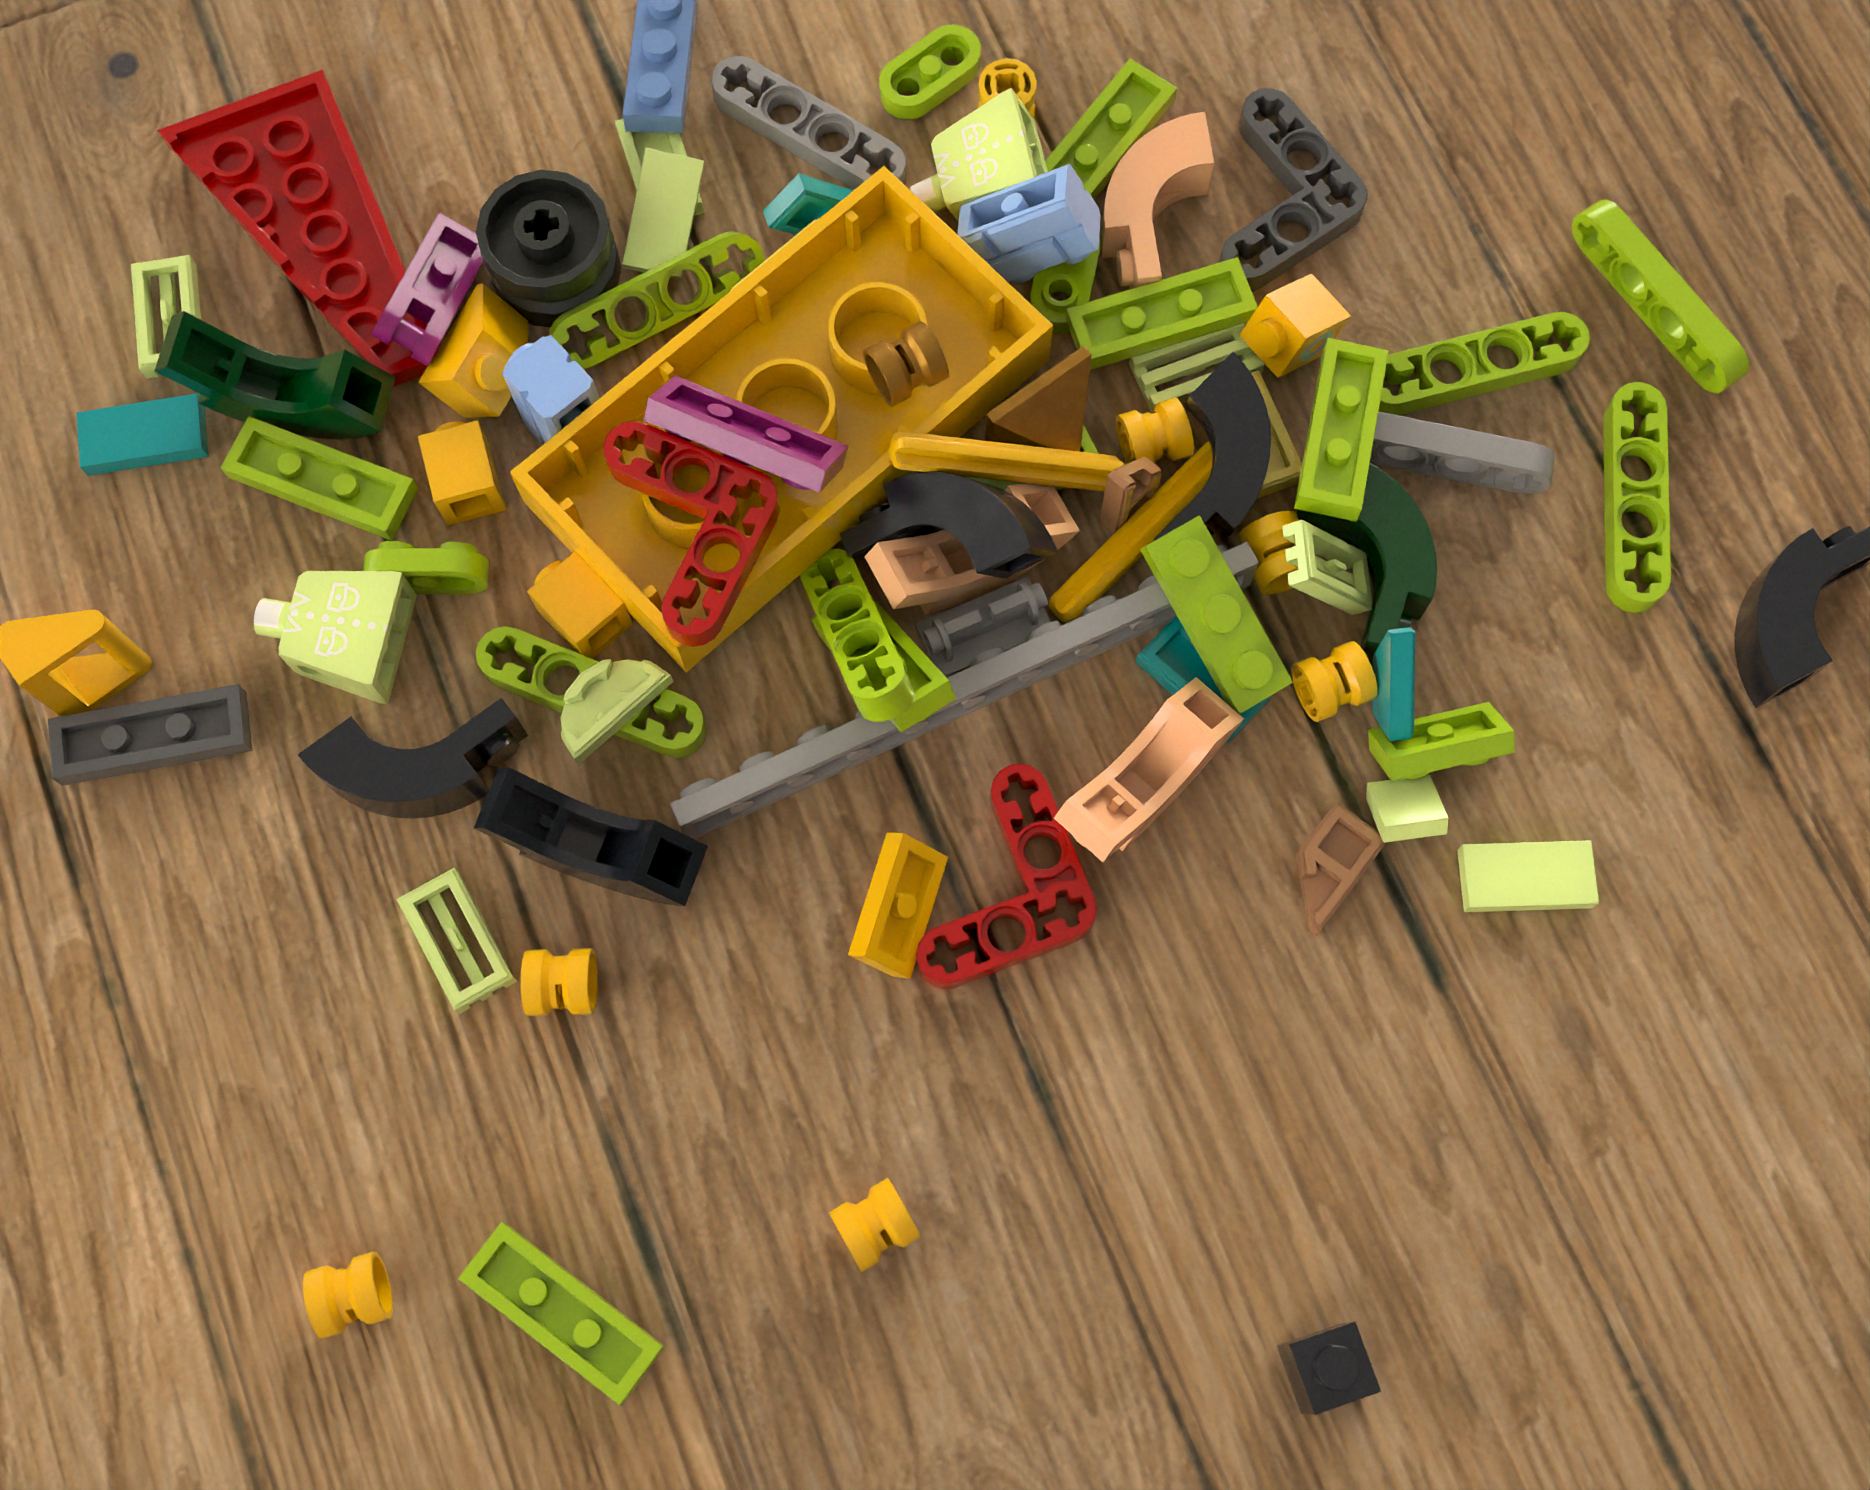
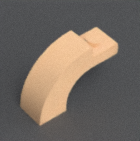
M1205 112L1175 118L1149 131L1125 153L1112 174L1104 203L1100 233L1101 259L1116 257L1117 276L1120 286H1129L1130 289L1161 280L1162 273L1153 221L1166 207L1174 202L1188 197L1207 195L1214 167V158Z
M1024 483L1009 485L1004 490L1021 500L1037 515L1051 535L1057 550L1080 531L1054 486ZM946 530L928 535L877 542L865 555L866 561L893 610L920 605L925 615L950 609L976 599L1007 584L1042 562L1040 561L1006 579L977 574L964 545Z
M1197 677L1165 701L1157 714L1130 746L1101 774L1070 797L1063 804L1054 819L1069 831L1079 844L1089 849L1097 858L1104 862L1118 849L1123 851L1164 812L1214 757L1244 718Z

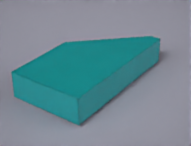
M798 173L763 210L769 228L796 235L813 220L821 218L854 190Z
M1411 627L1388 630L1373 655V671L1378 691L1377 697L1372 700V714L1389 742L1412 739V734H1414L1416 632Z

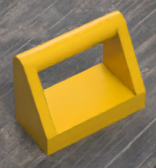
M95 609L12 620L0 626V659L20 687L59 716L94 710L145 675L152 666L151 658L108 618ZM93 642L107 652L73 657Z

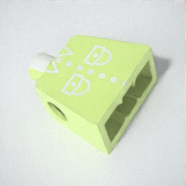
M1012 88L1003 91L934 137L931 147L938 174L912 185L911 191L935 214L948 209L959 222L961 205L1048 172L1035 120Z
M305 571L298 577L291 602L262 598L259 601L254 615V630L257 635L281 639L278 647L279 656L295 673L366 699L388 704L417 594L401 572Z

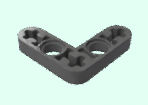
M1261 88L1252 92L1246 98L1240 116L1239 130L1246 143L1292 196L1234 233L1225 242L1219 261L1222 262L1236 258L1237 255H1240L1245 260L1251 259L1261 252L1263 242H1265L1267 249L1259 255L1256 268L1253 269L1249 264L1242 265L1252 292L1264 287L1353 228L1359 222L1368 198L1367 188L1362 179L1291 98L1274 88ZM1257 113H1260L1265 118L1275 115L1277 117L1276 125L1268 119L1259 123L1256 120ZM1279 135L1282 140L1279 144H1276ZM1294 150H1306L1316 157L1318 165L1309 170L1297 169L1289 163L1287 155ZM1326 175H1329V178H1328V181H1327V184H1326V183L1323 181V179H1324V177H1325ZM1330 194L1336 200L1344 197L1350 200L1348 207L1346 208L1342 203H1336L1331 206L1328 203ZM1285 221H1296L1306 227L1309 236L1300 242H1290L1280 236L1277 226Z

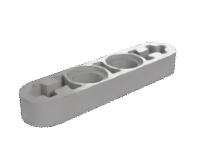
M731 56L723 59L715 66L711 77L714 100L717 107L726 115L853 190L872 176L870 175V166L880 169L884 164L890 165L891 173L904 185L906 184V157L902 149L891 140L752 59L744 56ZM743 81L748 82L749 91L742 87H737L733 92L728 90L729 83L739 86ZM754 98H756V99L759 100L757 107H756V105H755V99H754ZM783 104L793 105L801 111L799 118L789 124L774 122L769 115L774 108ZM829 132L841 133L848 139L847 145L837 152L822 150L817 146V141L823 134ZM861 148H863V158L858 156Z
M1378 411L1370 463L1513 493L1537 494L1550 488L1555 454L1546 446L1534 442Z

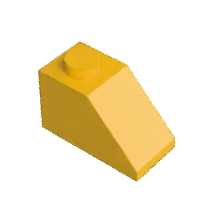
M477 284L418 383L464 418L499 417L512 396L502 372L511 355L521 346L528 344V320L486 285Z

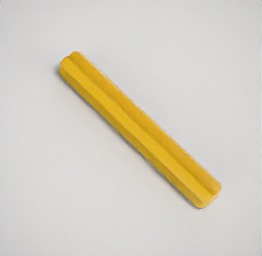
M905 431L893 434L889 448V461L893 463L895 468L901 470L942 472L965 477L1105 491L1107 476L1114 469L1125 465L1122 461H1119V458L1113 455Z
M1206 442L1050 597L1048 607L1060 621L1066 624L1080 618L1083 610L1097 601L1143 555L1140 549L1153 542L1154 538L1200 493L1207 484L1212 470L1210 442Z

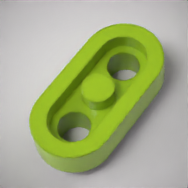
M955 24L944 25L936 28L887 63L879 76V95L884 109L900 119H916L927 114L970 83L977 76L981 65V44L978 37L964 26ZM956 60L960 63L956 66H949L944 62ZM906 91H911L915 93V95L912 96H903L900 94Z
M1100 238L1099 249L1091 252L1084 260L1075 264L1063 262L1038 271L1034 275L1029 303L1053 324V334L1070 332L1066 322L1067 308L1090 302L1099 261ZM1060 291L1068 294L1069 298L1064 301H1058L1050 295Z
M386 541L380 543L378 549L370 550L365 554L363 571L401 572L416 594L467 595L480 593L487 589L490 562L485 556L478 553L477 547L464 542H446L441 544L440 548H415L413 545L405 542Z

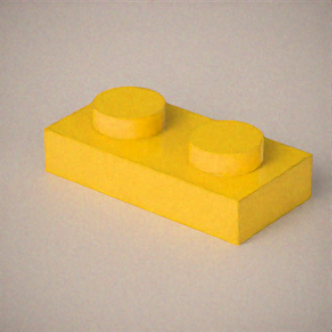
M887 832L848 955L892 977L911 979L917 960L918 943L925 934L948 857L905 833Z

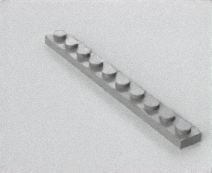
M1248 542L1229 550L1225 545L1217 546L1240 588L1243 589L1250 586L1259 562ZM1152 575L1138 586V591L1119 600L1115 596L1101 598L1086 607L1082 612L1083 616L1062 626L1059 621L1046 623L1029 633L1025 643L1007 651H1004L1003 647L991 648L972 659L969 663V668L950 677L943 673L949 680L957 699L902 733L891 720L872 722L864 719L858 711L855 714V720L835 729L831 725H823L808 731L798 739V746L776 756L774 752L767 751L747 759L739 766L740 772L716 782L715 778H707L689 785L680 793L681 799L670 803V806L683 834L696 839L1167 624L1176 616V613L1156 577Z

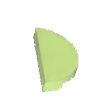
M611 659L602 660L581 672L565 692L563 699L565 704L560 718L562 740L577 765L582 763L672 684L671 674L651 661L643 660L639 662L630 659L612 662Z

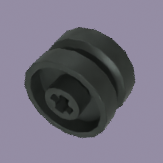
M537 170L516 175L496 188L481 208L476 236L482 259L491 275L496 293L526 318L529 324L550 328L554 320L562 314L618 286L622 266L603 200L587 182L567 172ZM599 310V311L593 313L592 316H594L595 314H597V313L600 312L601 310Z

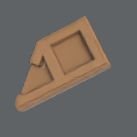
M1146 456L1114 469L1107 476L1099 522L1114 534L1158 490L1162 470Z
M1337 801L1295 855L1308 930L1316 936L1387 843H1383L1377 830Z

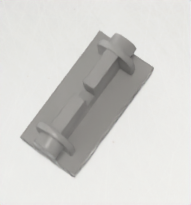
M1025 577L915 624V627L934 665L949 677L969 668L971 660L986 650L1003 647L1004 651H1007L1027 642L1026 637L1029 633L1051 621L1044 609L1048 602L1043 588L1038 582L1032 584L1029 577Z

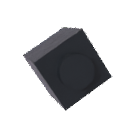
M1356 1322L1337 1324L1277 1345L1301 1414L1317 1415L1381 1392Z

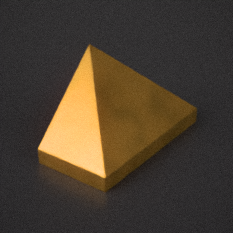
M1082 346L986 414L985 441L1080 452L1092 356L1089 350Z

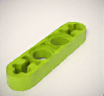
M1607 199L1599 200L1573 218V236L1582 252L1704 390L1719 394L1747 375L1749 360L1738 340L1619 206Z
M729 231L719 234L562 314L554 320L549 329L548 336L552 335L562 346V344L569 340L567 332L569 327L575 325L582 332H587L599 326V323L592 317V314L601 310L603 323L615 336V339L607 343L606 336L600 332L585 341V347L588 351L583 355L579 356L573 349H566L571 361H576L583 369L593 367L717 303L731 291V288L765 261L763 250L756 240L743 233ZM730 245L741 251L747 250L749 256L742 261L744 271L738 275L735 271L728 268L713 274L712 276L720 283L718 287L713 289L710 275L699 264V260L706 256L707 265L715 267L729 258L726 248ZM682 269L690 270L697 277L699 284L698 292L689 302L676 303L668 294V281L676 271ZM629 296L638 297L646 308L645 320L636 329L624 330L615 321V308L623 298Z
M1553 312L1388 354L1384 377L1387 378L1390 385L1403 384L1396 396H1392L1388 388H1382L1379 412L1403 415L1563 374L1572 370L1587 350L1590 341L1589 330L1585 323L1574 314ZM1551 334H1555L1559 342L1569 341L1570 346L1566 352H1563L1559 344L1545 346ZM1500 345L1508 347L1517 356L1518 365L1512 369L1496 367L1488 359L1487 349ZM1540 348L1533 360V350ZM1437 360L1451 361L1458 366L1462 379L1453 384L1442 383L1434 378L1430 365ZM1414 369H1416V379L1409 381Z
M1632 382L1619 388L1605 408L1603 416L1605 586L1607 595L1614 605L1623 611L1640 613L1654 607L1669 589L1671 581L1668 418L1666 401L1660 391L1647 383ZM1629 403L1636 405L1638 414L1646 415L1637 428V437L1628 438L1634 431L1633 413L1624 411ZM1625 456L1642 458L1650 467L1651 478L1646 481L1630 479L1622 471L1621 459ZM1635 511L1646 516L1652 525L1651 536L1638 538L1627 533L1622 525V514ZM1646 554L1639 562V578L1645 583H1650V585L1643 593L1637 592L1636 584L1632 581H1625V579L1636 567V556Z
M830 549L800 574L801 581L859 713L864 719L872 722H884L894 719L904 713L912 704L915 696L914 688L853 558L848 557L845 550ZM838 578L841 585L829 590L827 583ZM860 608L856 613L847 618L835 620L839 615L848 610ZM878 644L875 649L865 655L851 657L855 651L862 647ZM883 676L887 686L875 691L871 681Z
M508 626L497 627L485 633L478 642L475 652L477 664L490 683L500 689L559 713L563 711L565 695H555L547 690L546 682L550 673L562 666L573 667L581 673L599 662L520 629ZM511 646H514L519 658L523 662L534 666L532 682L530 684L527 683L531 679L526 668L517 664L507 662L502 670H499V665L493 657L497 651L507 653ZM665 689L653 699L657 701L653 705L656 715L669 721H676L680 714H686L687 723L692 729L689 734L678 732L674 740L668 739L665 726L648 718L650 703L614 734L665 756L682 758L690 756L699 750L705 741L707 728L702 711L696 702L684 695ZM647 720V722H646V729H645V730H641L640 728L642 727V725H643V724L645 723V721Z

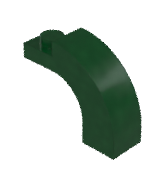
M185 311L171 317L155 367V372L199 393L198 404L242 422H246L248 416L297 435L320 439H351L381 432L396 378L345 349L320 358H294L271 353L251 346Z
M1370 463L1362 510L1356 522L1299 509L1296 514L1299 520L1302 519L1366 553L1367 564L1373 581L1374 594L1372 610H1370L1360 647L1373 667V655L1386 632L1391 629L1408 628L1411 626L1412 619L1419 621L1433 600L1437 580V559L1433 537L1420 508L1395 479L1376 465Z

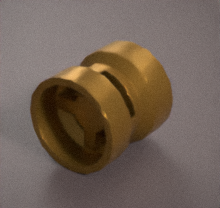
M922 321L903 329L900 338L892 343L880 341L863 350V358L870 377L882 398L891 407L910 398L914 388L922 384L932 387L949 378V369L943 351L932 331Z

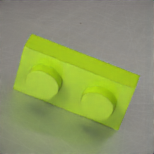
M1490 702L1414 719L1412 739L1389 742L1381 727L1368 729L1369 751L1391 781L1398 779H1420L1433 771L1459 765H1480L1488 762L1491 758L1515 753L1514 730Z

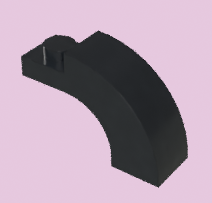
M1234 352L1188 397L1185 407L1199 421L1208 436L1212 450L1210 478L1200 493L1153 541L1199 515L1211 536L1214 532L1207 524L1213 520L1230 537L1244 520L1263 486L1271 450L1270 421L1267 407L1253 375Z
M942 472L914 473L882 484L889 504L867 510L859 516L860 523L840 533L847 556L866 560L865 555L877 542L928 535L946 530L964 545L977 574L1003 579L1059 553L1051 535L1041 520L1026 504L1011 493L987 483Z
M1847 526L1823 541L1813 528L1790 543L1757 576L1747 590L1736 619L1734 649L1741 681L1755 708L1805 683L1833 661L1823 647L1816 631L1814 621L1815 603L1821 589L1870 563V526L1858 533H1855L1851 526Z
M500 698L446 738L426 747L398 749L383 745L370 738L351 716L297 755L328 787L353 805L389 817L426 818L462 809L486 796L489 788L477 773L486 766L495 767L511 758L519 749V742L526 738L528 734L504 700Z
M510 767L498 768L474 825V829L519 849V855L544 866L619 893L675 906H686L708 848L707 845L656 820L625 817L593 807Z

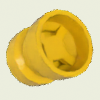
M1005 58L992 62L980 74L978 108L1003 91L1012 88L1034 119V102L1037 87L1034 72L1027 64L1016 59Z
M1176 397L1157 403L1152 414L1149 412L1142 414L1137 410H1133L1116 416L1117 439L1126 464L1145 456L1155 464L1156 460L1161 459L1163 455L1172 461L1193 455L1194 440L1192 429L1185 409Z
M1287 510L1266 515L1253 521L1239 533L1238 537L1241 544L1248 542L1259 562L1254 577L1262 594L1271 595L1293 589V587L1289 586L1288 573L1297 571L1299 568L1286 562L1285 549L1294 547L1296 544L1283 538L1282 526L1299 520L1294 511Z
M1349 641L1334 647L1329 657L1321 660L1309 657L1294 663L1291 667V676L1298 699L1307 715L1314 722H1320L1334 716L1338 708L1347 703L1359 706L1377 697L1378 687L1374 671L1365 652L1355 641Z
M593 948L572 949L566 956H553L547 949L526 950L522 959L520 982L524 1014L526 1016H547L553 1009H568L573 1015H593L598 995V969Z
M888 1177L870 1187L868 1198L857 1204L845 1202L829 1212L861 1272L880 1262L882 1252L892 1245L904 1248L921 1237Z
M373 1251L353 1257L347 1269H334L331 1266L325 1265L308 1270L303 1276V1296L310 1324L319 1338L324 1339L344 1333L348 1324L356 1322L358 1318L366 1324H374L391 1319L393 1315V1297L385 1265L377 1252Z

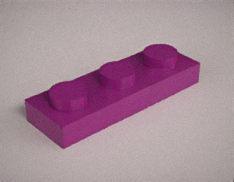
M676 375L652 394L647 402L644 421L661 427L667 433L686 441L697 442L723 453L725 457L746 466L753 465L780 476L787 485L797 489H811L820 493L840 472L844 465L848 450L847 445Z

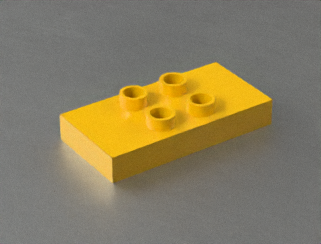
M883 166L510 471V474L523 502L572 553L576 551L621 598L634 619L687 673L841 540L840 533L858 525L861 514L869 509L881 506L888 500L882 484L898 477L919 473V471L897 469L889 461V448L893 434L905 431L960 438L1050 360L1053 324L894 174ZM922 321L932 331L943 351L949 369V378L932 387L922 384L912 390L910 398L891 407L882 398L870 377L863 358V350L880 341L892 343L900 338L903 329ZM675 375L848 446L843 468L820 493L811 489L802 490L791 487L780 476L753 465L748 466L764 473L775 484L780 507L779 516L722 630L714 640L705 645L695 647L682 645L672 638L664 623L661 606L664 596L704 519L621 484L609 471L603 450L606 436L614 427L624 422H642L665 431L661 427L644 421L648 398ZM691 442V443H694V444H696V445H698V446H701V447H703V448H705V449H708V450H710V451H713V452H715V453H717V454H720V455L724 456L723 453H721V452H719V451H717V450H714V449H712V448H709V447L704 446V445H702V444H700V443H697V442ZM638 444L634 451H627L625 449L621 451L627 465H630L635 457L654 463L658 474L657 479L660 478L663 465L653 462L647 457L643 444ZM689 465L680 469L676 474L674 484L682 491L695 492L704 488L709 481L710 474L702 466ZM753 492L749 499L737 498L740 518L735 528L744 535L742 522L748 510L752 506L763 508L760 494L757 492ZM725 543L716 544L705 553L703 563L712 571L725 572L737 564L740 553L732 545ZM698 578L692 579L698 581L701 591L695 606L692 609L683 607L679 609L684 622L683 625L689 626L694 618H700L704 621L707 618L702 606V600L709 587L701 583ZM715 590L718 594L722 593V591Z

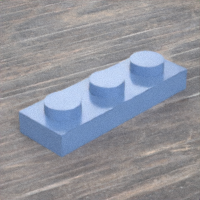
M698 0L637 1L623 107L625 132L684 133Z

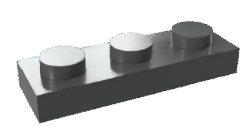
M239 684L48 719L52 779L62 786L252 751L247 693Z

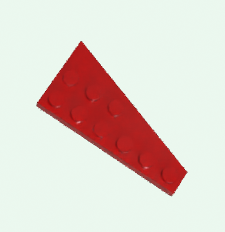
M323 69L157 130L164 143L360 358L395 376L393 387L423 375L428 366L411 358L413 351L393 340L387 345L371 336L406 270ZM405 313L403 317L424 330L428 325L408 313Z

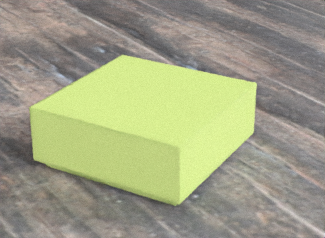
M1430 775L1414 780L1398 779L1367 783L1366 800L1383 843L1447 834L1449 817Z

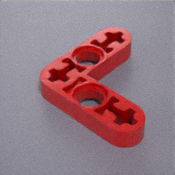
M637 421L621 423L609 432L603 445L604 457L613 477L627 487L704 519L664 596L661 609L666 628L674 640L682 645L691 647L705 645L714 640L722 630L777 522L780 507L776 486L770 477L756 469L651 425ZM638 444H643L647 457L651 461L663 465L660 478L657 479L658 474L654 463L635 457L631 464L627 465L621 451L623 449L634 451ZM689 465L702 466L710 474L709 481L704 488L695 492L682 491L674 484L676 474L680 469ZM753 492H757L760 494L763 508L752 506L748 510L742 522L744 535L735 528L740 518L737 498L749 499ZM725 543L735 547L739 551L740 557L732 569L725 572H715L704 565L705 553L714 545ZM698 578L701 583L709 587L702 600V606L707 618L705 621L700 618H694L689 626L683 625L684 622L679 609L680 607L692 609L695 606L701 591L698 581L692 579ZM715 590L722 591V593L718 594Z
M1018 763L1008 765L1000 770L993 779L990 793L992 811L1026 893L937 926L924 934L918 943L916 952L917 966L923 979L933 987L941 989L956 988L1070 945L1084 938L1093 926L1097 911L1094 895L1067 830L1054 819L1059 810L1047 781L1041 772L1031 765ZM1017 781L1023 790L1030 788L1035 790L1029 799V810L1034 822L1043 815H1046L1049 820L1032 823L1023 828L1019 833H1015L1013 827L1023 826L1024 817L1016 801L1005 803L1003 798L1008 796L1009 784ZM1038 837L1050 838L1059 846L1061 859L1055 866L1049 869L1042 870L1033 867L1028 863L1024 854V848L1029 841ZM1065 897L1070 905L1079 903L1084 909L1077 915L1076 926L1068 927L1064 919H1056L1043 926L1042 931L1048 938L1041 941L1036 940L1035 923L1026 908L1036 906L1037 919L1052 914L1056 910L1057 898ZM1011 918L1021 924L1025 932V941L1019 948L1014 951L1004 952L992 946L988 940L987 932L988 928L996 920ZM974 928L977 930L978 947L988 961L976 964L975 951H972L956 959V971L946 974L941 965L932 967L927 961L935 957V945L937 943L945 942L950 950H957L969 945L970 938L965 931Z

